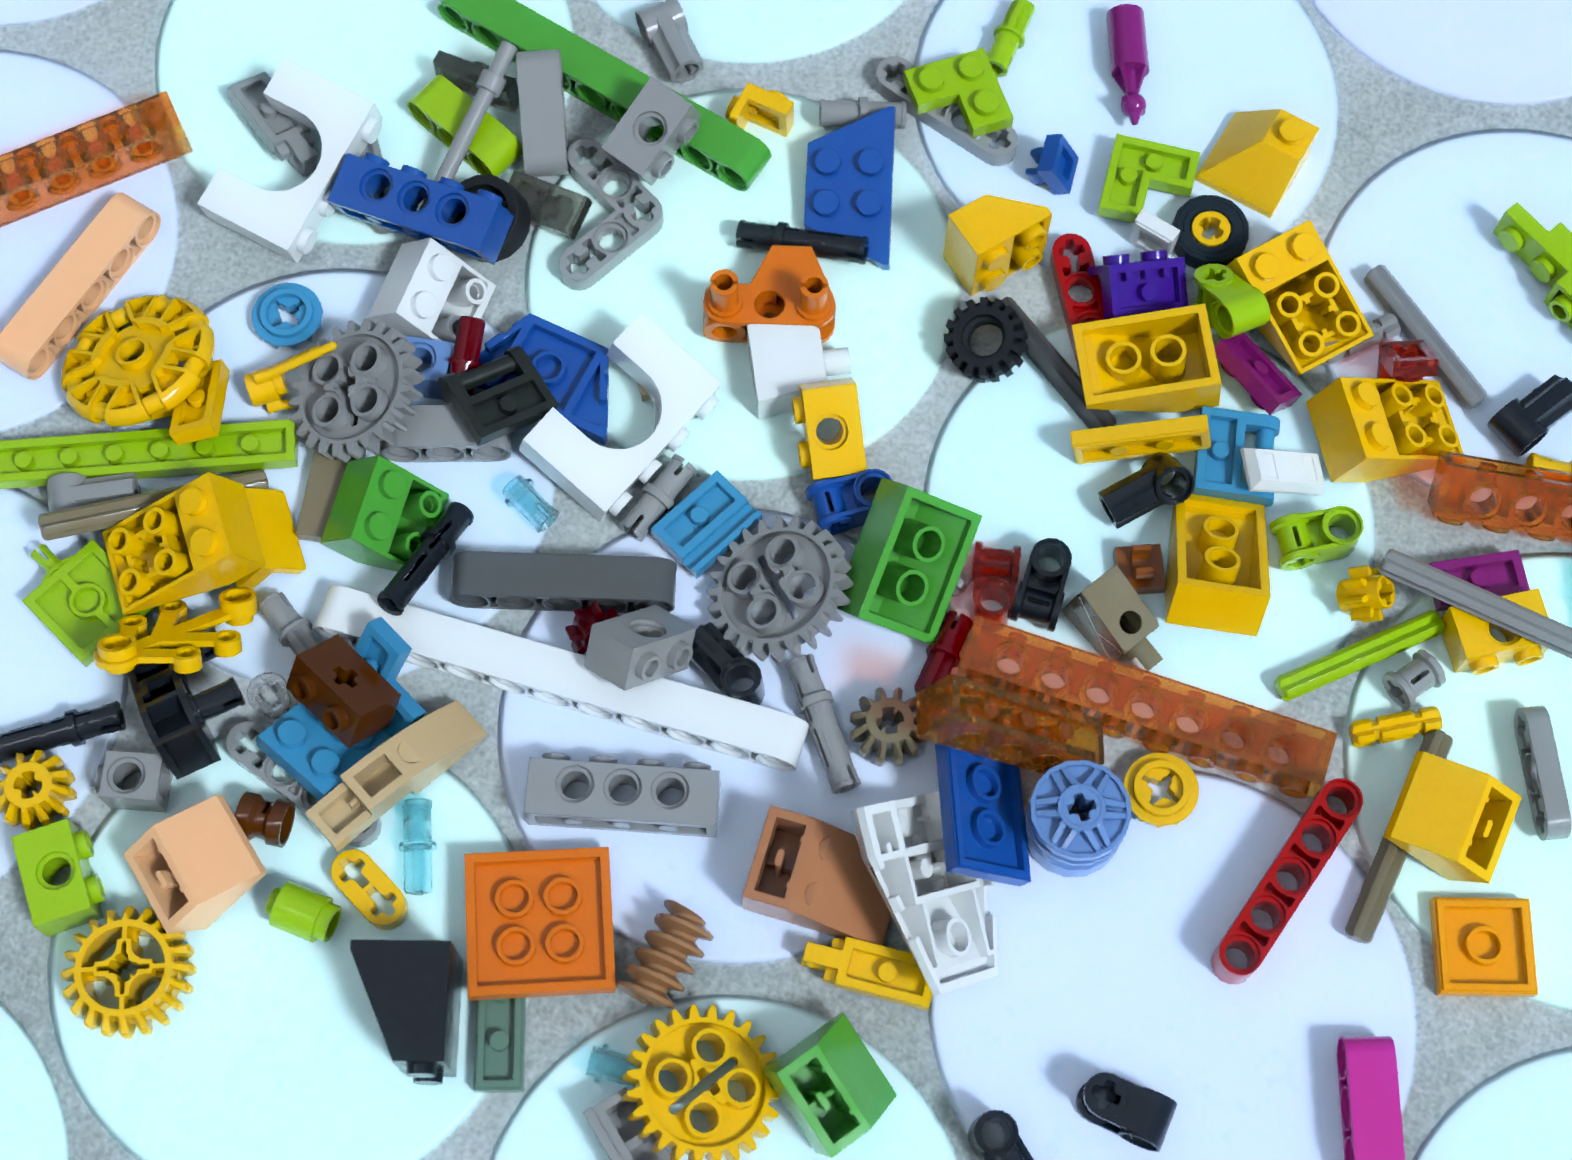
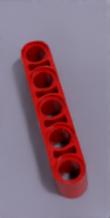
M1345 778L1333 779L1312 800L1215 948L1211 957V968L1214 975L1220 981L1235 985L1243 983L1260 967L1361 811L1363 795L1360 788L1354 782ZM1332 796L1341 799L1346 806L1347 813L1338 814L1332 811L1327 804V797ZM1312 834L1316 836L1322 844V851L1313 852L1307 849L1302 842V835ZM1277 872H1288L1294 876L1297 881V890L1284 889L1277 880ZM1251 911H1265L1272 919V929L1268 930L1257 927L1251 918ZM1236 948L1242 951L1247 958V968L1237 969L1232 967L1226 959V949Z

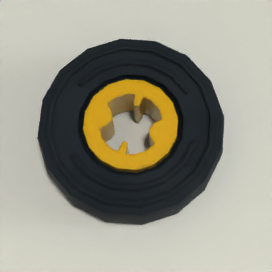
M1201 195L1189 199L1177 210L1171 224L1180 230L1174 248L1177 257H1185V264L1195 269L1206 264H1222L1227 266L1243 254L1249 240V225L1243 211L1231 200L1218 195ZM1208 227L1217 231L1216 236L1212 235L1211 239L1202 236L1203 230L1206 232Z

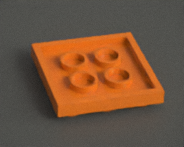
M609 847L464 854L468 1001L616 993Z

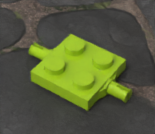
M93 539L75 555L67 557L62 561L46 544H41L37 547L48 560H45L35 549L31 553V558L47 574H45L40 585L26 596L22 602L86 668L94 661L93 654L97 650V642L105 636L118 634V622L120 619L130 615L145 616L153 609H146L130 615L122 613L108 554Z

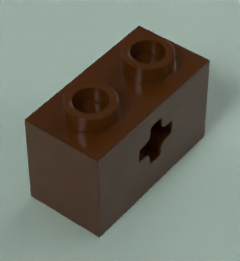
M339 635L296 655L285 686L294 698L315 715L325 728L334 734L347 748L389 727L401 698V694Z

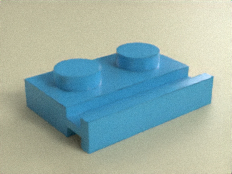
M716 470L651 528V535L681 565H685L697 579L718 561L716 559L718 555L723 556L730 550L729 544L732 541L738 543L743 538L742 530L744 528L751 531L758 525L759 521L762 520V513L758 509L755 510L748 503V500Z

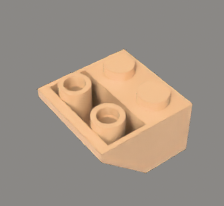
M214 795L152 825L123 853L167 934L208 929L267 873L223 795Z

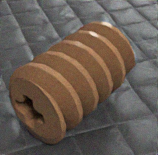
M667 899L664 901V906L670 914L659 913L654 918L655 924L661 931L649 930L644 935V939L651 948L638 947L635 951V957L643 966L628 964L625 968L626 975L633 983L625 981L616 983L617 987L624 993L656 1009L658 1007L674 1009L675 1004L666 994L667 991L683 992L685 990V987L676 976L678 972L689 975L694 974L695 970L686 961L687 956L703 958L705 954L695 942L697 939L713 941L714 936L705 927L706 922L699 915L678 902Z

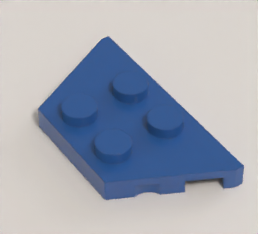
M888 106L808 143L804 228L851 236H867L869 238V244L865 245L869 247L867 259L876 263V267L882 270H890L896 124L895 106Z
M531 313L514 323L508 332L498 334L484 343L485 349L480 352L478 362L483 364L504 356L505 350L515 346L522 347L558 402L557 411L585 436L605 445L608 440L609 357L607 356L609 350L607 347ZM509 373L477 387L487 390L518 376Z

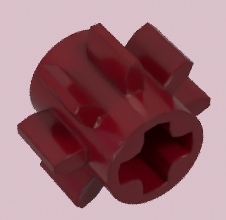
M593 601L591 606L581 610H574L573 625L565 627L569 639L572 640L571 647L573 651L582 655L587 652L592 624L619 616L614 607L604 612L597 601Z

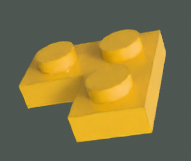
M222 359L212 361L209 370L200 373V385L171 411H167L164 408L152 414V420L172 416L169 435L177 446L219 436L230 370Z

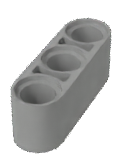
M560 49L516 52L526 178L569 175Z
M410 405L417 411L416 416L405 415L402 419L408 428L407 431L395 429L392 432L395 441L394 445H390L384 440L381 442L382 457L394 462H499L511 457L512 432L478 447L452 405Z

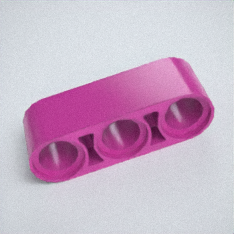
M1340 1036L1337 1043V1070L1344 1159L1405 1160L1397 1058L1392 1037Z

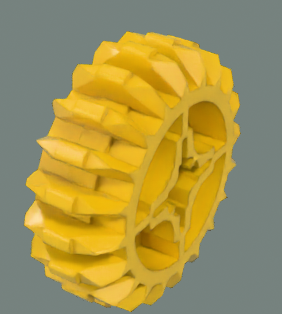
M126 906L122 919L113 909L107 910L105 916L107 924L102 925L96 919L89 920V928L93 932L88 937L81 933L74 934V940L81 945L79 951L70 950L64 952V957L74 963V967L62 970L60 972L61 978L74 983L62 991L63 995L68 1000H76L70 1010L77 1017L85 1016L84 1025L94 1030L101 1025V1034L111 1038L119 1029L121 1037L132 1039L135 1034L136 1025L145 1036L151 1035L153 1031L152 1020L156 1019L163 1026L170 1024V1018L165 1013L170 1006L179 1012L184 1010V1004L177 999L179 992L184 994H191L194 987L184 981L183 977L192 976L197 973V967L194 964L184 962L195 954L194 948L189 944H182L187 936L185 932L167 934L152 908H145L139 916L135 907ZM139 936L149 937L158 941L164 954L165 963H157L153 959H144V949L139 945ZM116 943L112 956L106 960L99 961L103 954ZM129 964H134L139 969H137L134 976L129 974L131 979L125 981L119 975H122L124 969L129 971L127 967ZM101 981L107 986H114V997L119 999V1009L107 1008L101 1004L96 995L94 982ZM160 983L156 991L147 1000L142 1002V996L146 988L152 984Z

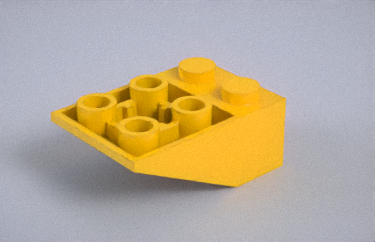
M1311 220L1237 257L1227 265L1235 274L1251 286L1258 288L1265 295L1270 307V318L1267 324L1257 329L1298 376L1374 336ZM1339 341L1327 347L1324 344L1328 342Z
M1339 377L1306 401L1331 483H1366L1459 464L1466 460L1439 381Z
M211 472L203 474L102 532L122 613L125 615L230 585L266 565L244 485Z

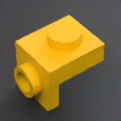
M748 82L741 95H734L731 99L725 118L743 130L749 121L787 137L794 125V102L778 91H768Z

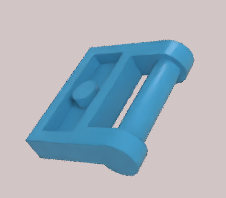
M1202 406L1199 415L1207 414L1211 447L1209 449L1196 450L1193 476L1195 485L1192 494L1262 504L1265 507L1272 506L1274 504V493L1249 491L1247 482L1241 481L1243 461L1240 449L1244 448L1245 432H1252L1257 436L1256 449L1274 450V438L1280 432V419L1267 414Z

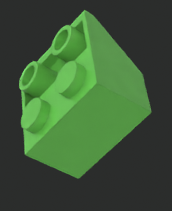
M380 455L348 461L320 544L355 562L398 572L403 563L407 561L421 543L420 536L429 526H434L443 515L449 494Z
M843 1012L762 1069L815 1152L829 1158H833L872 1129L897 1096Z

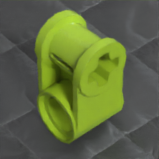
M1206 264L1196 269L1194 272V283L1198 286V299L1195 300L1193 305L1206 304L1210 327L1220 337L1230 339L1267 324L1270 318V307L1265 295L1258 288L1251 286L1235 274L1231 268L1222 264Z
M1336 506L1308 513H1293L1279 517L1269 524V529L1272 535H1276L1281 551L1280 568L1284 571H1292L1306 568L1313 564L1341 560L1348 557L1354 551L1364 526L1360 514L1353 508ZM1329 528H1342L1347 532L1349 538H1336L1331 534Z

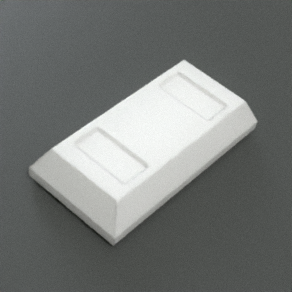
M1256 448L1240 449L1249 491L1311 496L1324 495L1325 482L1318 454Z

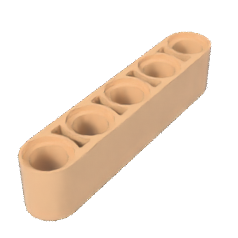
M125 193L115 194L0 332V362L31 381L41 378L153 241L161 226V215Z

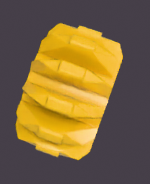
M35 750L30 760L24 754L16 753L15 762L17 766L13 769L6 765L0 766V772L6 777L5 780L0 781V813H5L4 820L9 825L14 827L22 824V828L30 831L36 829L39 822L43 826L54 823L53 816L56 813L63 817L69 816L70 811L63 804L66 801L77 799V792L73 788L68 787L75 781V775L69 769H64L65 762L60 757L52 756L48 759L43 751ZM40 784L42 787L37 794L36 785ZM33 789L34 791H32L34 797L29 798L28 794L30 790Z

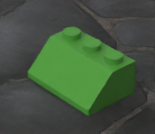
M881 478L849 562L852 569L845 573L854 583L853 587L842 590L851 600L850 605L837 606V609L925 643L934 644L981 522L982 515L911 486Z

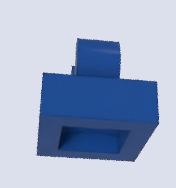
M1063 134L1046 135L1044 146L1034 148L1030 152L1031 157L1039 164L1038 167L1026 169L1025 174L1034 184L1046 183L1054 195L1070 194L1079 157Z

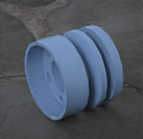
M1088 760L1066 761L1050 768L1037 781L1024 815L1027 846L1032 858L1047 871L1063 877H1085L1101 870L1116 854L1132 818L1130 796L1122 781L1107 767ZM1072 806H1077L1080 812H1088L1085 821H1081L1078 814H1069Z

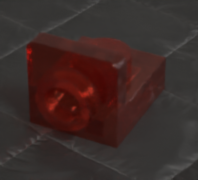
M1424 340L1379 342L1377 378L1417 382L1423 380V377L1437 376L1439 359Z

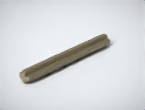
M261 469L224 476L227 479L243 484L244 488L269 489L267 476L264 470ZM184 485L43 513L38 516L41 536L44 540L49 541L110 528Z
M1438 729L1426 732L1419 751L1447 759L1453 745V739L1444 731ZM1385 837L1381 840L1345 927V935L1358 943L1369 944L1372 942L1408 855L1406 851Z

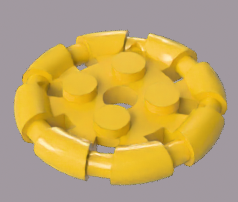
M146 295L124 301L125 306L113 312L106 310L92 320L78 334L76 347L68 350L63 363L61 384L63 390L67 392L66 400L70 407L90 422L99 424L106 421V424L109 426L124 427L150 421L153 419L152 414L164 408L167 411H171L186 400L200 385V373L209 370L215 350V336L213 329L209 327V319L192 302L180 297L169 300L166 295ZM132 322V326L120 330L121 327ZM138 357L133 361H129L130 358ZM179 361L185 362L183 367H178Z

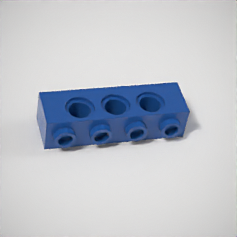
M346 153L327 199L346 216L418 240L431 237L448 250L495 265L514 219V216L502 205L503 199L483 189H478L477 194L464 191L465 187L462 184L446 177H440L439 182L427 179L426 173L409 165H402L401 170L390 167V163L387 160L371 153H365L363 158ZM390 186L388 193L380 198L382 191ZM428 198L426 205L417 211L420 202ZM466 210L464 218L454 224L457 215Z

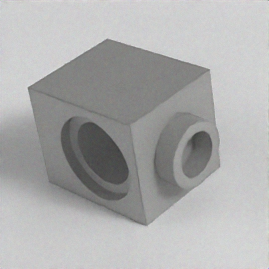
M106 750L104 765H99L96 770L95 790L99 793L98 797L111 809L167 813L173 773L160 754ZM141 773V780L136 787L123 790V783L129 775Z

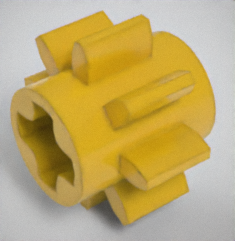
M1369 565L1348 568L1350 579H1344L1338 583L1336 590L1338 605L1344 613H1351L1352 621L1361 620L1362 623L1382 621L1383 613L1381 609H1388L1393 606L1395 601L1394 584L1391 578L1379 572L1380 567L1370 568Z

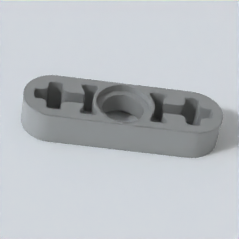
M1543 705L1519 707L1514 715V730L1535 831L1542 841L1566 839L1571 833V813L1549 713Z

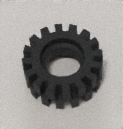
M980 297V303H975L972 299L966 301L967 308L962 311L958 307L953 312L956 316L955 320L948 319L946 323L949 332L944 334V342L948 347L945 349L948 357L969 379L973 377L977 382L985 383V379H990L992 383L999 382V376L1003 374L1007 378L1014 374L1011 369L1015 365L1020 368L1024 362L1021 358L1022 353L1027 354L1028 352L1026 339L1029 338L1023 322L1010 305L1006 306L1002 300L995 298L994 302H992L988 297ZM994 325L1002 332L1003 339L1000 348L988 356L975 354L970 347V339L973 332L980 326Z

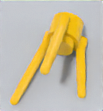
M329 341V343L322 346L311 347L273 366L245 373V385L254 407L266 405L269 414L286 409H295L288 404V401L291 399L282 400L281 395L289 393L284 373L337 348L336 342Z

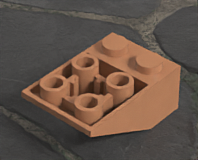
M770 805L743 891V909L845 939L847 936L883 946L891 914L862 860L855 835L819 819Z

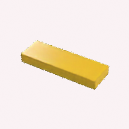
M1207 414L1070 431L1071 445L1076 464L1078 465L1145 457L1159 452L1169 454L1209 449L1211 447Z

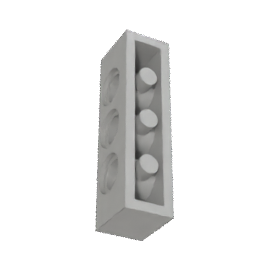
M556 752L544 753L542 758L530 757L524 804V815L528 825L716 838L721 788L720 770H711L712 767L708 764L688 762L683 765V768L664 767V762L654 759H640L636 761V765L619 764L617 759L609 756H592L589 758V761L570 760L571 757L569 755ZM581 781L589 785L587 793L581 798L572 799L564 794L567 786L573 782ZM620 785H631L637 790L635 796L626 802H618L611 797L614 789ZM668 788H677L684 793L683 799L675 805H665L658 800L661 792Z

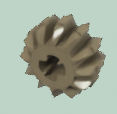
M881 687L875 690V701L869 697L862 696L859 699L861 711L851 712L850 723L856 726L850 731V740L857 743L863 742L859 748V755L862 758L875 752V765L878 767L883 766L885 756H891L892 762L896 767L902 766L903 753L909 757L916 758L919 755V748L916 743H925L928 738V732L922 728L928 722L927 713L915 712L919 704L917 697L909 698L905 702L901 701L903 690L900 687L895 688L893 691V698H887L885 691ZM892 721V727L897 724L896 733L887 734L886 727L881 730L882 722Z

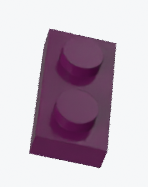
M1246 333L1230 339H1220L1214 346L1216 358L1220 361L1224 372L1235 378L1250 394L1252 402L1265 410L1269 415L1292 406L1302 395Z
M1519 550L1428 564L1498 596L1530 590ZM1433 597L1436 611L1448 610L1452 606Z

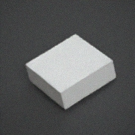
M1142 209L1135 219L1129 241L1146 252L1167 250V258H1169L1174 252L1180 230Z

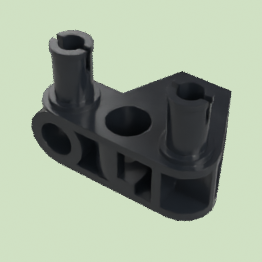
M213 627L207 632H217V630ZM162 647L159 649H177L179 647ZM198 647L201 650L202 664L218 657L214 654L213 647ZM173 663L137 664L132 671L127 673L148 735L177 780L221 760L214 737L206 721L246 704L234 677H230L227 681L193 695L186 678L190 674L175 672L173 670Z

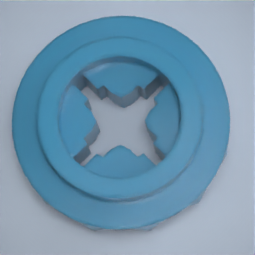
M283 283L269 288L257 299L252 311V323L262 341L265 340L276 349L280 346H289L295 350L297 344L304 341L312 342L313 334L317 329L322 328V313L324 311L319 298L311 289L296 283ZM280 307L289 314L296 312L295 316L298 325H291L287 321L281 324L282 319L278 308Z

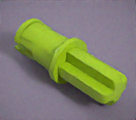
M1013 0L1002 24L994 29L993 36L995 39L987 56L996 77H1005L1007 75L1008 68L1017 49L1022 48L1025 44L1024 34L1035 13V5L1028 0Z

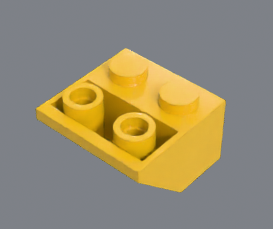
M985 194L948 215L943 258L970 296L982 290L986 292L992 291L999 287L1006 280L1007 276L1019 269L1022 271L1030 270L1042 260L1052 213L1045 206Z
M1417 751L1383 837L1447 880L1490 883L1522 797L1490 774L1424 751Z

